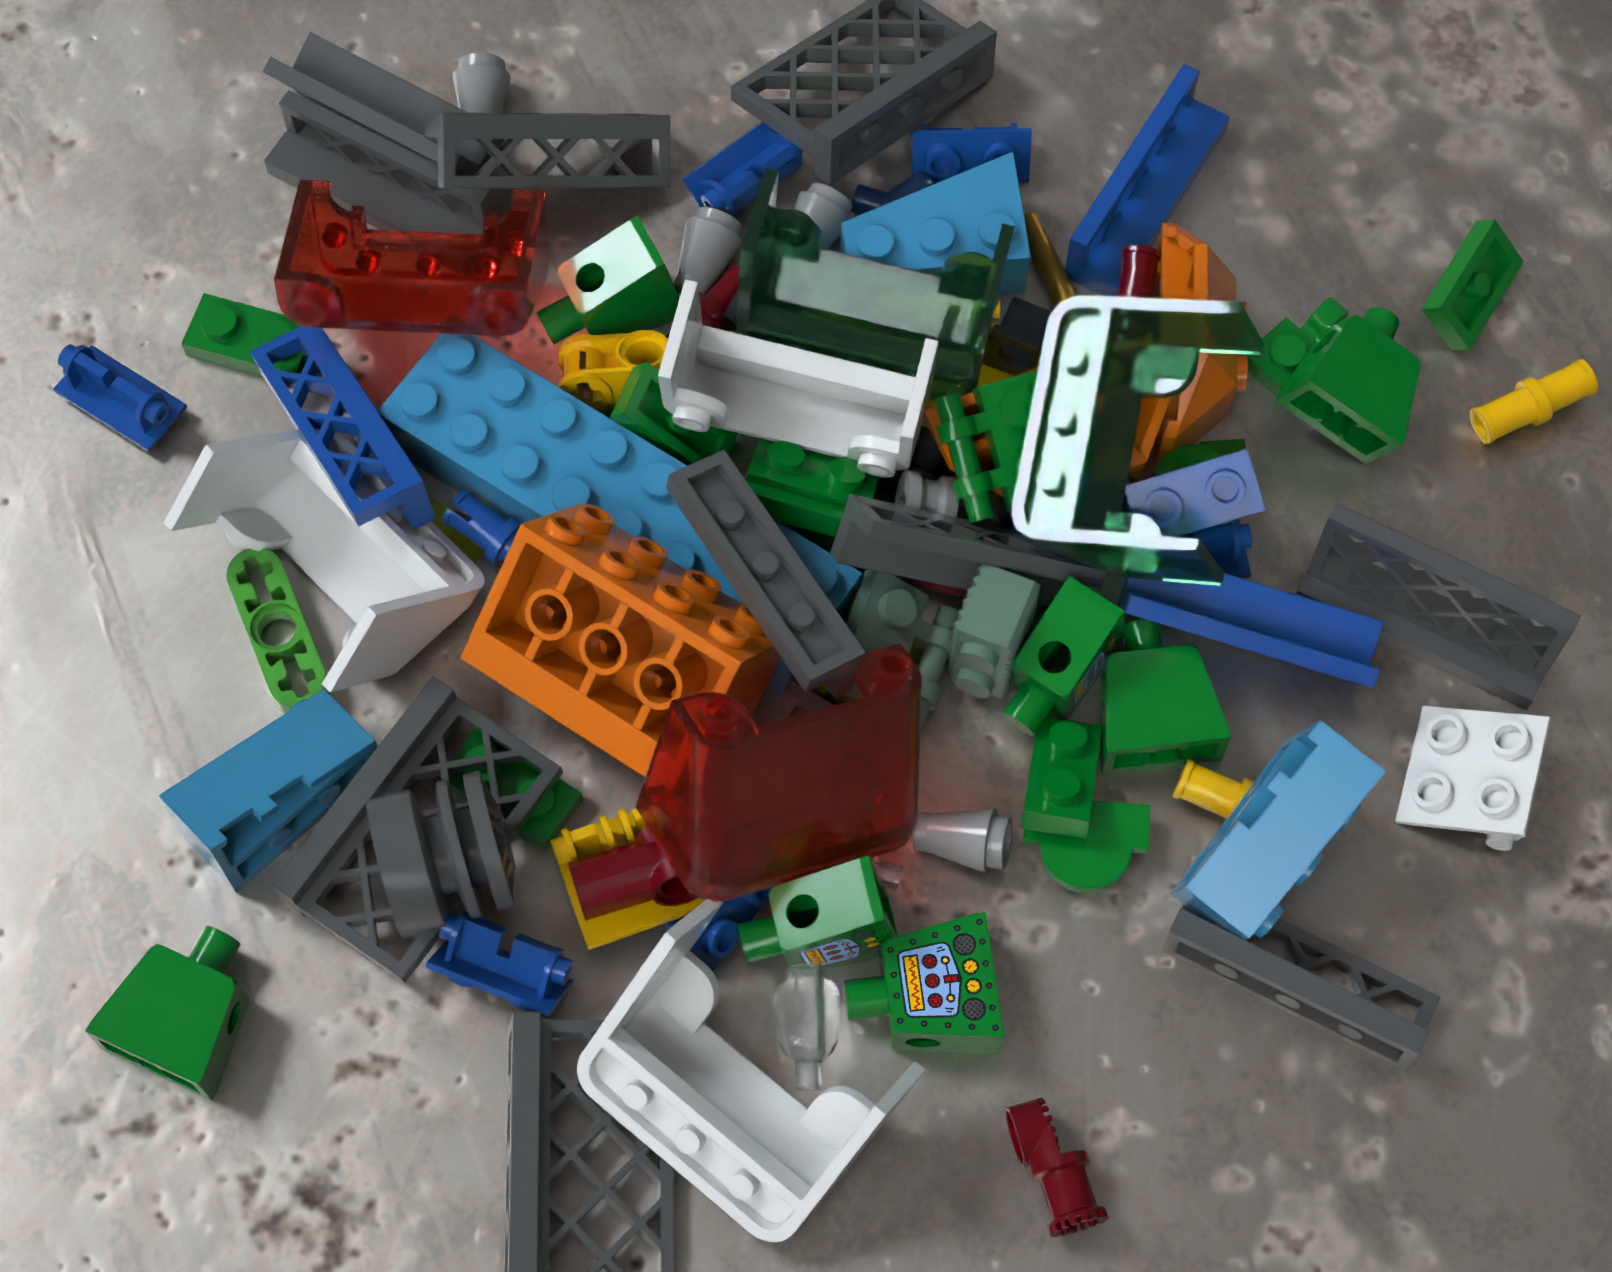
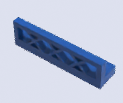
M1183 64L1071 236L1065 266L1070 280L1110 300L1117 297L1122 264V249H1126V246L1129 245L1153 246L1160 235L1162 223L1169 221L1227 130L1230 116L1194 99L1200 71Z
M317 319L250 351L256 367L358 527L399 507L413 530L436 519L423 479ZM301 350L306 361L301 374L278 371L273 366L274 363ZM309 392L326 395L331 403L327 414L302 410ZM314 429H319V434ZM335 432L352 435L358 444L354 455L328 451ZM341 470L347 471L345 476ZM362 473L378 476L386 487L361 501L354 492Z
M1135 547L1117 605L1125 613L1364 686L1375 687L1380 669L1370 665L1384 621L1146 548Z

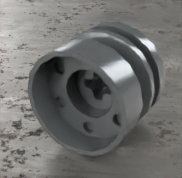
M480 771L463 775L468 805L456 808L453 794L446 779L436 782L437 813L424 816L418 800L410 789L366 800L368 822L382 882L396 927L402 938L447 927L445 895L459 893L463 905L472 919L483 917L478 886L490 884L499 912L516 908L513 894L516 865L500 805L496 803L484 784Z

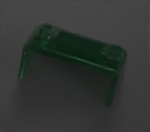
M766 168L740 252L736 333L916 377L925 339L937 340L938 348L929 401L935 402L934 399L956 392H959L960 397L972 393V390L978 387L1015 226L1002 223L993 259L978 252H965L948 258L944 262L941 276L823 249L822 231L809 215L796 209L782 210L776 208L779 171Z
M1078 295L1067 298L1054 308L1046 326L1011 508L1014 525L1030 543L1124 578L1222 586L1224 572L1200 539L1163 536L1160 528L1148 516L1121 511L1142 397L1167 398L1184 391L1196 375L1200 352L1262 355L1264 342L1242 302Z

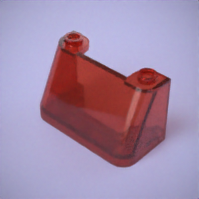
M299 181L274 277L278 304L281 311L290 320L302 326L315 328L486 336L513 335L527 325L545 287L550 262L545 191L514 189L511 207L505 214L498 217V212H485L482 227L483 234L367 229L364 206L352 205L351 212L340 207L331 197L330 181Z
M901 643L872 650L860 659L855 670L854 680L864 698L761 725L755 723L747 709L739 701L726 694L704 692L671 700L636 804V809L680 881L691 893L705 900L709 899L714 902L726 901L771 888L865 856L872 858L893 852L906 845L918 821L922 675L918 666Z

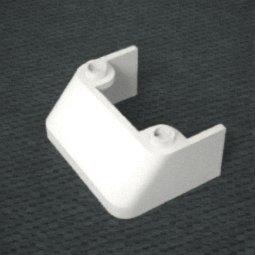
M685 279L658 373L663 407L673 414V423L688 430L706 432L712 426L773 442L787 441L798 445L801 449L837 458L853 459L858 462L857 467L861 471L870 475L889 478L894 476L895 470H906L910 467L924 421V410L927 409L932 391L938 341L925 339L916 377L704 326L702 325L698 282Z
M314 429L316 433L319 434L320 430ZM297 430L206 444L163 522L171 531L216 523L226 533L228 541L242 551L246 549L260 551L264 548L270 551L282 549L356 623L348 629L342 640L343 649L322 683L330 693L396 674L472 605L485 583L483 573L477 565L432 521L413 530L399 507L358 527ZM335 433L328 451L354 455L357 448L347 439ZM341 470L345 476L347 471ZM362 473L354 492L361 501L386 487L378 476Z
M712 894L665 932L581 1053L577 1063V1074L583 1090L591 1099L749 1233L763 1241L781 1242L790 1238L873 1139L925 1072V1069L917 1062H914L876 1105L855 1089L846 1086H834L824 1090L808 1109L704 1023L718 1003L719 986L712 970L690 952V949L723 904L722 901Z

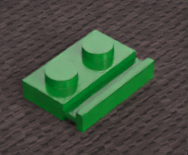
M759 438L747 472L746 481L773 520L836 537L849 494L873 499L879 477L858 469V462L853 459L837 458L801 449L798 445L787 441L773 442Z

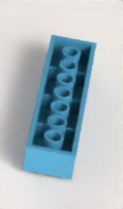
M453 322L446 327L377 410L411 463L459 493L463 490H468L472 493L473 497L505 520L515 518L523 524L577 504L597 506L613 516L615 519L614 525L633 537H645L657 542L667 550L668 559L686 570H697L710 575L721 584V591L741 604L744 603L666 490L669 474L686 467L685 464ZM774 520L846 624L859 590L863 573L850 565L837 563L829 552ZM781 658L767 686L784 696L783 691L790 681L798 682Z

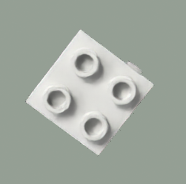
M1423 706L1395 822L1404 825L1484 833L1487 835L1485 842L1487 846L1501 851L1511 850L1514 841L1520 840L1521 837H1526L1551 718L1548 716Z

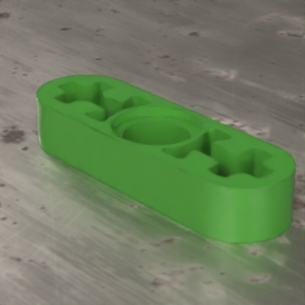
M265 548L260 551L251 549L241 551L228 565L226 572L227 583L277 707L285 714L299 701L309 699L323 689L331 695L322 685L327 674L281 560L274 552ZM260 569L265 576V583L272 598V601L263 604L259 601L249 573ZM287 619L296 625L294 636L286 644L270 646L261 640L263 629L271 621ZM295 660L306 682H309L307 683L309 693L302 697H297L295 692L291 690L292 682L284 665Z

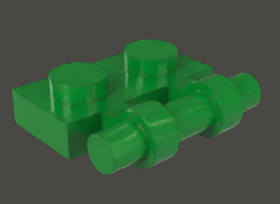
M1038 370L974 388L972 391L978 414L965 415L959 392L934 399L941 424L935 426L941 445L947 443L957 480L952 481L956 500L963 499L970 523L994 517L988 491L1001 489L1007 513L1074 494ZM985 433L995 468L986 472L981 471L972 436Z

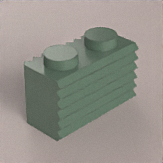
M987 564L977 566L976 576L972 579V587L968 588L967 598L963 600L962 610L958 612V620L953 625L948 674L951 681H954L961 691L978 698H988L990 695L997 698H1006L1013 681L1011 666L1033 629L1038 594L1041 587L1037 582Z

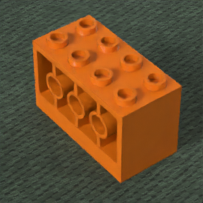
M577 504L521 524L460 659L673 796L678 795L727 765L781 659L746 605L721 591V584L710 575L697 570H686L668 559L667 550L657 542L645 537H633L614 525L615 519L613 516L597 506Z

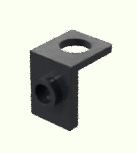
M1013 297L1001 324H995L991 331L983 364L1017 376L1051 363L1067 327L1068 318Z

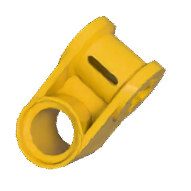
M639 330L620 334H579L571 336L563 341L558 350V364L564 372L558 387L600 413H612L633 367L648 362L660 370L668 338L654 330ZM582 351L586 352V368L581 367L580 353ZM584 383H589L590 397L588 399L584 398Z

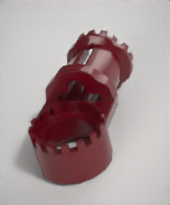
M1043 1097L1005 1108L1006 1122L1016 1156L1022 1167H1028L1032 1181L1040 1182L1052 1219L1047 1225L1050 1237H1064L1070 1234V1232L1071 1235L1078 1232L1076 1226L1080 1225L1082 1231L1088 1230L1086 1223H1088L1089 1227L1097 1226L1096 1224L1106 1222L1109 1219L1107 1210L1104 1206L1097 1205L1085 1167L1090 1163L1087 1151H1069L1060 1154V1147L1057 1145L1059 1140L1053 1133L1056 1132V1128L1051 1126L1050 1121H1053L1051 1114L1047 1116L1043 1114L1049 1111L1047 1105L1042 1106L1046 1104Z

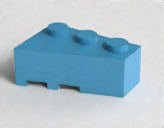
M1013 152L841 223L840 261L848 311L874 308V305H880V301L875 300L878 287L888 290L930 293L932 287L946 288L947 294L975 297L1025 292L1031 256Z
M323 689L309 699L299 701L287 713L158 796L186 841L237 893L324 817L378 746L376 741Z
M1322 720L1286 739L1170 895L1201 919L1244 940L1250 939L1252 935L1261 939L1277 922L1284 910V907L1279 902L1294 884L1300 886L1313 873L1323 857L1320 853L1335 834L1340 833L1359 810L1362 800L1380 780L1386 770Z

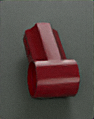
M679 817L664 818L648 824L638 833L636 841L568 862L585 921L651 900L662 906L687 904L705 894L710 887L711 881L693 826L689 820Z

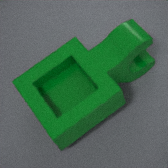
M1330 297L1311 314L1300 329L1286 317L1244 353V355H1247L1248 372L1277 398V395L1316 338L1322 332L1346 318L1349 312Z

